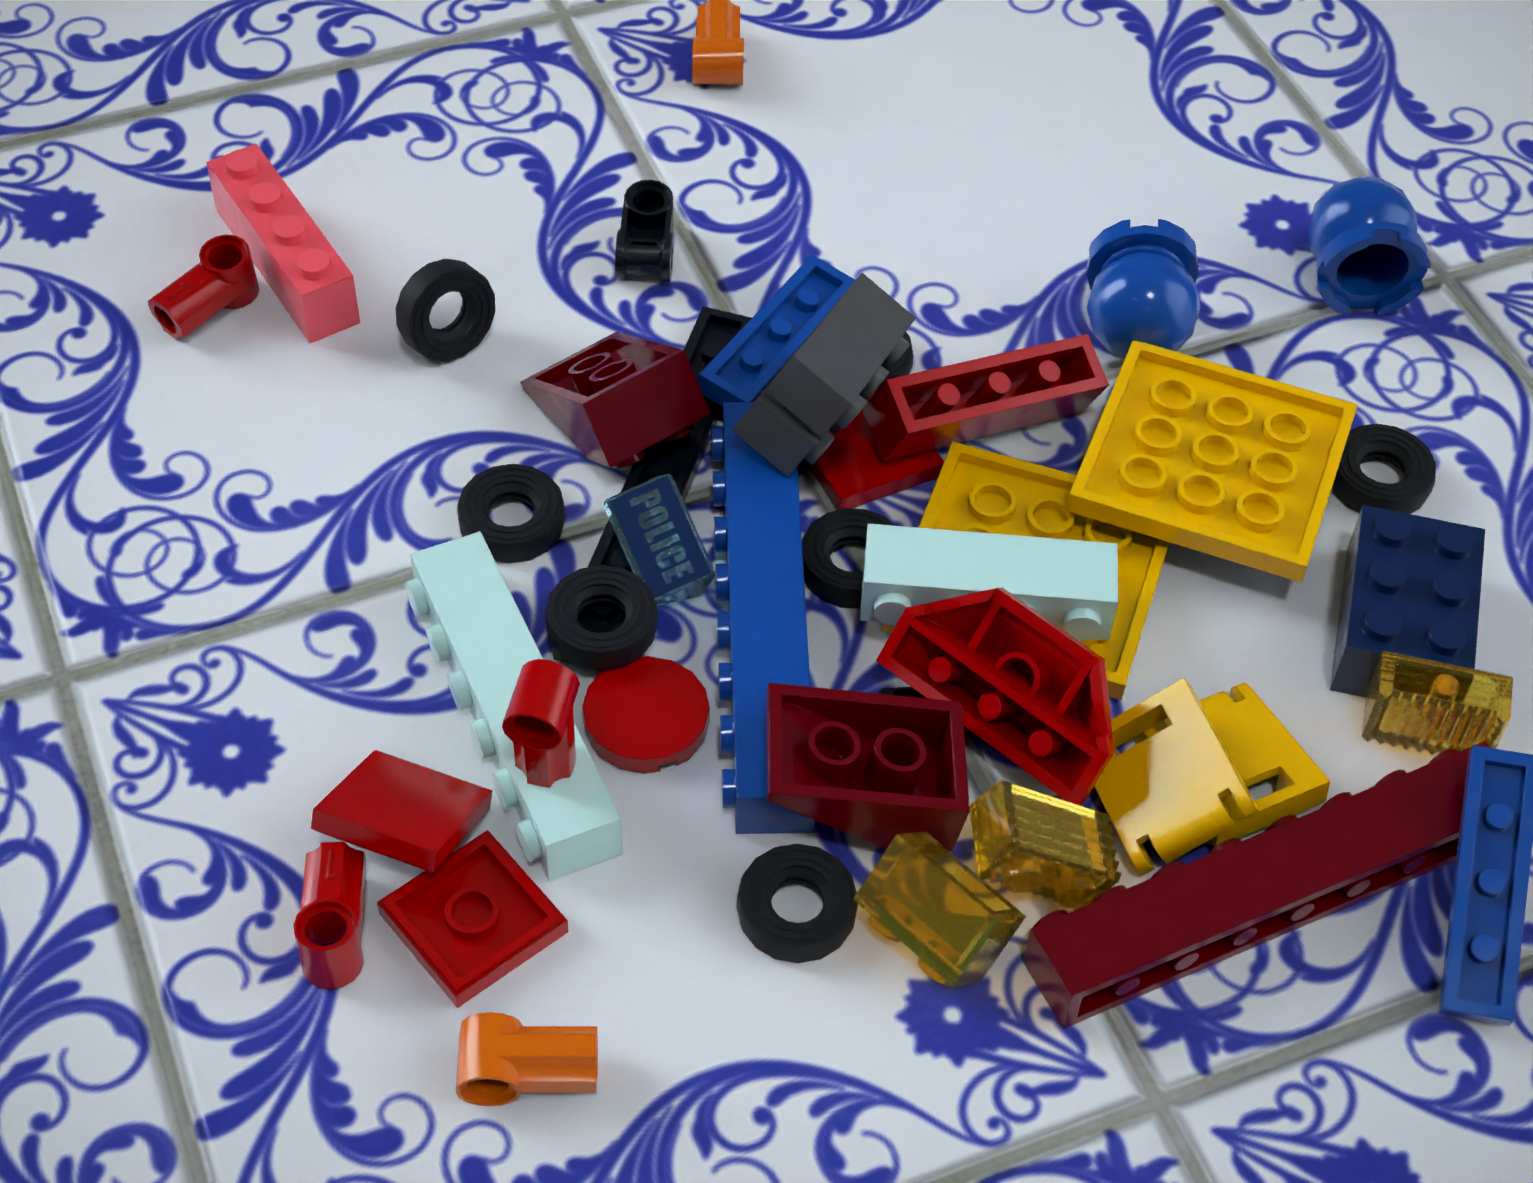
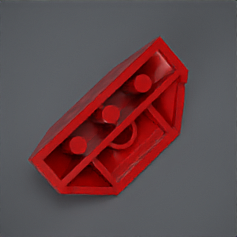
M1003 587L906 607L876 659L878 663L927 699L962 702L963 724L966 728L1075 808L1083 805L1114 754L1105 659Z

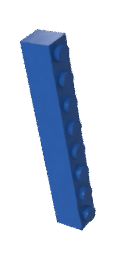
M723 402V426H711L712 462L723 461V471H713V507L724 506L725 517H714V552L726 553V564L715 565L716 601H728V613H717V650H729L730 663L718 664L719 701H731L732 715H720L721 754H733V769H722V809L735 808L736 834L814 833V819L767 801L766 689L768 683L810 687L798 470L796 466L787 477L732 431L754 402Z

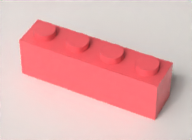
M257 143L207 161L206 164L216 211L232 234L244 239L248 244L253 264L307 341L313 343L360 324L353 274Z

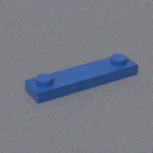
M811 255L699 374L697 382L702 394L722 407L723 402H755L855 279L818 257Z
M1475 745L1469 751L1438 1014L1509 1026L1514 1021L1533 844L1532 754Z

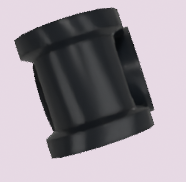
M641 180L633 183L624 195L621 228L618 230L616 238L615 278L624 280L627 274L660 276L662 282L671 283L674 254L673 194L670 188L660 181Z

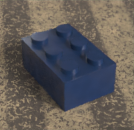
M1368 505L1362 506L1346 552L1330 684L1331 691L1450 716L1456 715L1475 673L1485 529Z

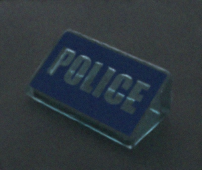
M671 474L657 476L604 501L603 506L633 574L639 576L652 590L656 606L697 598L703 595L715 578V569Z

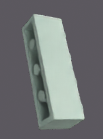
M881 524L867 525L860 621L881 622L894 626L899 621L906 607L1003 587L1078 641L1091 639L1110 640L1118 606L1117 543Z

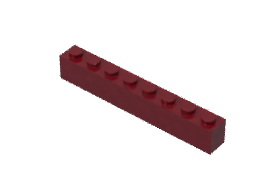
M1486 741L1475 745L1490 748ZM1472 746L1462 751L1456 747L1449 748L1435 756L1428 765L1408 773L1402 769L1393 771L1379 780L1374 787L1352 795L1350 792L1340 793L1325 802L1319 810L1297 818L1295 815L1284 816L1273 822L1263 833L1241 841L1239 838L1228 839L1213 848L1207 856L1184 865L1181 861L1170 863L1159 869L1151 879L1132 887L1126 888L1123 885L1109 888L1097 896L1091 904L1069 913L1066 910L1053 911L1042 917L1030 929L1023 963L1061 1027L1065 1029L1455 862L1468 755Z

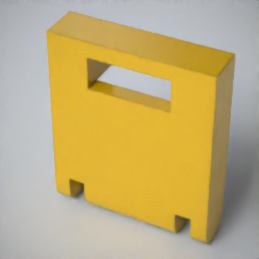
M1185 678L1178 680L1111 719L1114 754L1094 787L1132 863L1141 875H1145L1155 869L1143 845L1149 839L1162 860L1168 864L1236 826L1226 804L1221 800L1225 796L1232 793L1236 805L1247 817L1259 811L1256 802L1195 690ZM1170 719L1172 723L1170 726L1123 753L1117 750L1118 746L1163 720Z
M1244 682L1231 687L1230 696L1225 691H1221L1200 700L1247 787L1278 775L1275 792L1254 800L1259 811L1248 817L1238 808L1230 794L1221 799L1226 804L1236 826L1212 838L1210 842L1214 847L1228 839L1241 838L1270 826L1273 822L1284 816L1296 815L1326 802L1330 780L1247 683ZM1167 718L1134 737L1135 744L1137 745L1172 724L1170 719Z

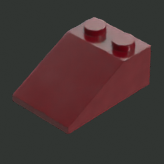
M615 332L520 382L524 392L589 460L614 469L628 467L638 462L645 456L644 449L661 440L670 442L688 435L695 428L694 422L710 414L684 350L620 332Z
M768 683L766 689L767 801L885 849L951 855L970 812L962 702Z

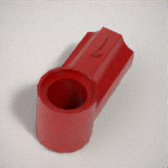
M225 234L208 240L200 249V263L147 301L151 314L157 319L163 330L175 340L187 336L221 309L243 308L252 303L259 292L258 280L249 246L244 239L236 235Z
M536 659L528 661L522 666L502 724L505 735L513 741L515 767L523 771L527 784L550 788L554 782L562 778L571 777L574 770L576 748L573 705L580 686L578 677L571 669L551 660Z
M321 842L316 850L306 853L301 911L297 914L293 927L303 974L309 983L318 988L335 989L344 987L353 982L361 973L364 963L360 941L366 856L364 851L355 850L349 847L346 842ZM336 942L332 945L322 946L326 943Z

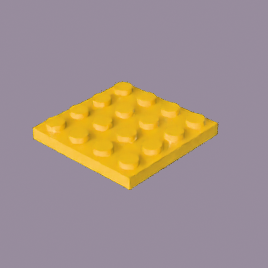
M1133 340L1070 490L1066 511L1302 583L1358 404Z
M952 441L919 528L1117 543L1118 606L1110 640L1091 639L1080 642L1105 659L1108 696L1122 700L1170 542L1066 511L1068 496L1077 476L1075 474ZM882 623V631L891 634L896 625Z

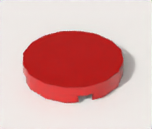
M651 656L641 657L622 668L602 671L588 686L582 705L584 728L591 740V746L598 756L619 769L640 773L660 771V765H667L676 761L677 766L690 759L704 743L710 722V707L706 689L694 673L672 660Z

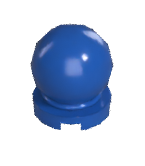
M1361 176L1334 184L1314 204L1309 222L1308 246L1317 260L1316 281L1319 293L1328 307L1347 316H1350L1349 308H1374L1376 316H1380L1406 306L1421 294L1424 289L1422 279L1427 273L1428 268L1431 267L1427 247L1417 233V214L1402 189L1381 178Z
M1130 219L1122 220L1104 229L1091 242L1089 259L1086 265V275L1091 290L1087 312L1094 336L1112 355L1125 359L1133 340L1177 351L1193 335L1200 311V302L1195 286L1199 274V265L1195 241L1183 228L1162 219H1158V227L1148 225L1130 227Z

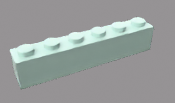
M481 531L411 553L414 579L405 582L410 605L416 617L426 614L431 626L426 627V634L437 663L448 661L452 673L447 674V679L457 708L462 710L469 707L475 721L470 722L469 727L481 759L491 756L497 771L492 772V778L503 808L515 807L521 822L515 824L516 832L527 860L532 861L538 858L548 881H552L622 855V819L575 723L576 762L571 777L562 778L554 782L550 788L527 784L523 771L515 767L513 741L503 731V720L522 666L528 661L543 658Z

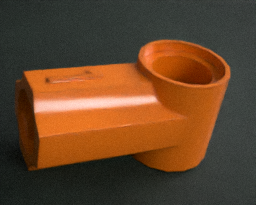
M708 0L704 4L698 5V17H696L697 37H693L692 84L743 85L744 38H740V6L734 5L730 0Z
M494 1012L477 1013L468 1016L461 1022L456 1094L465 1102L479 1106H500L515 1101L519 1098L520 1093H597L598 1026H523L521 1021L513 1016Z

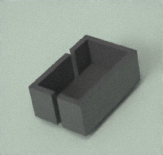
M861 273L796 350L732 431L787 477L803 459L813 465L835 439L834 436L840 429L845 430L867 404V399L887 377L890 368L909 347L910 343L902 336L916 317L865 274Z

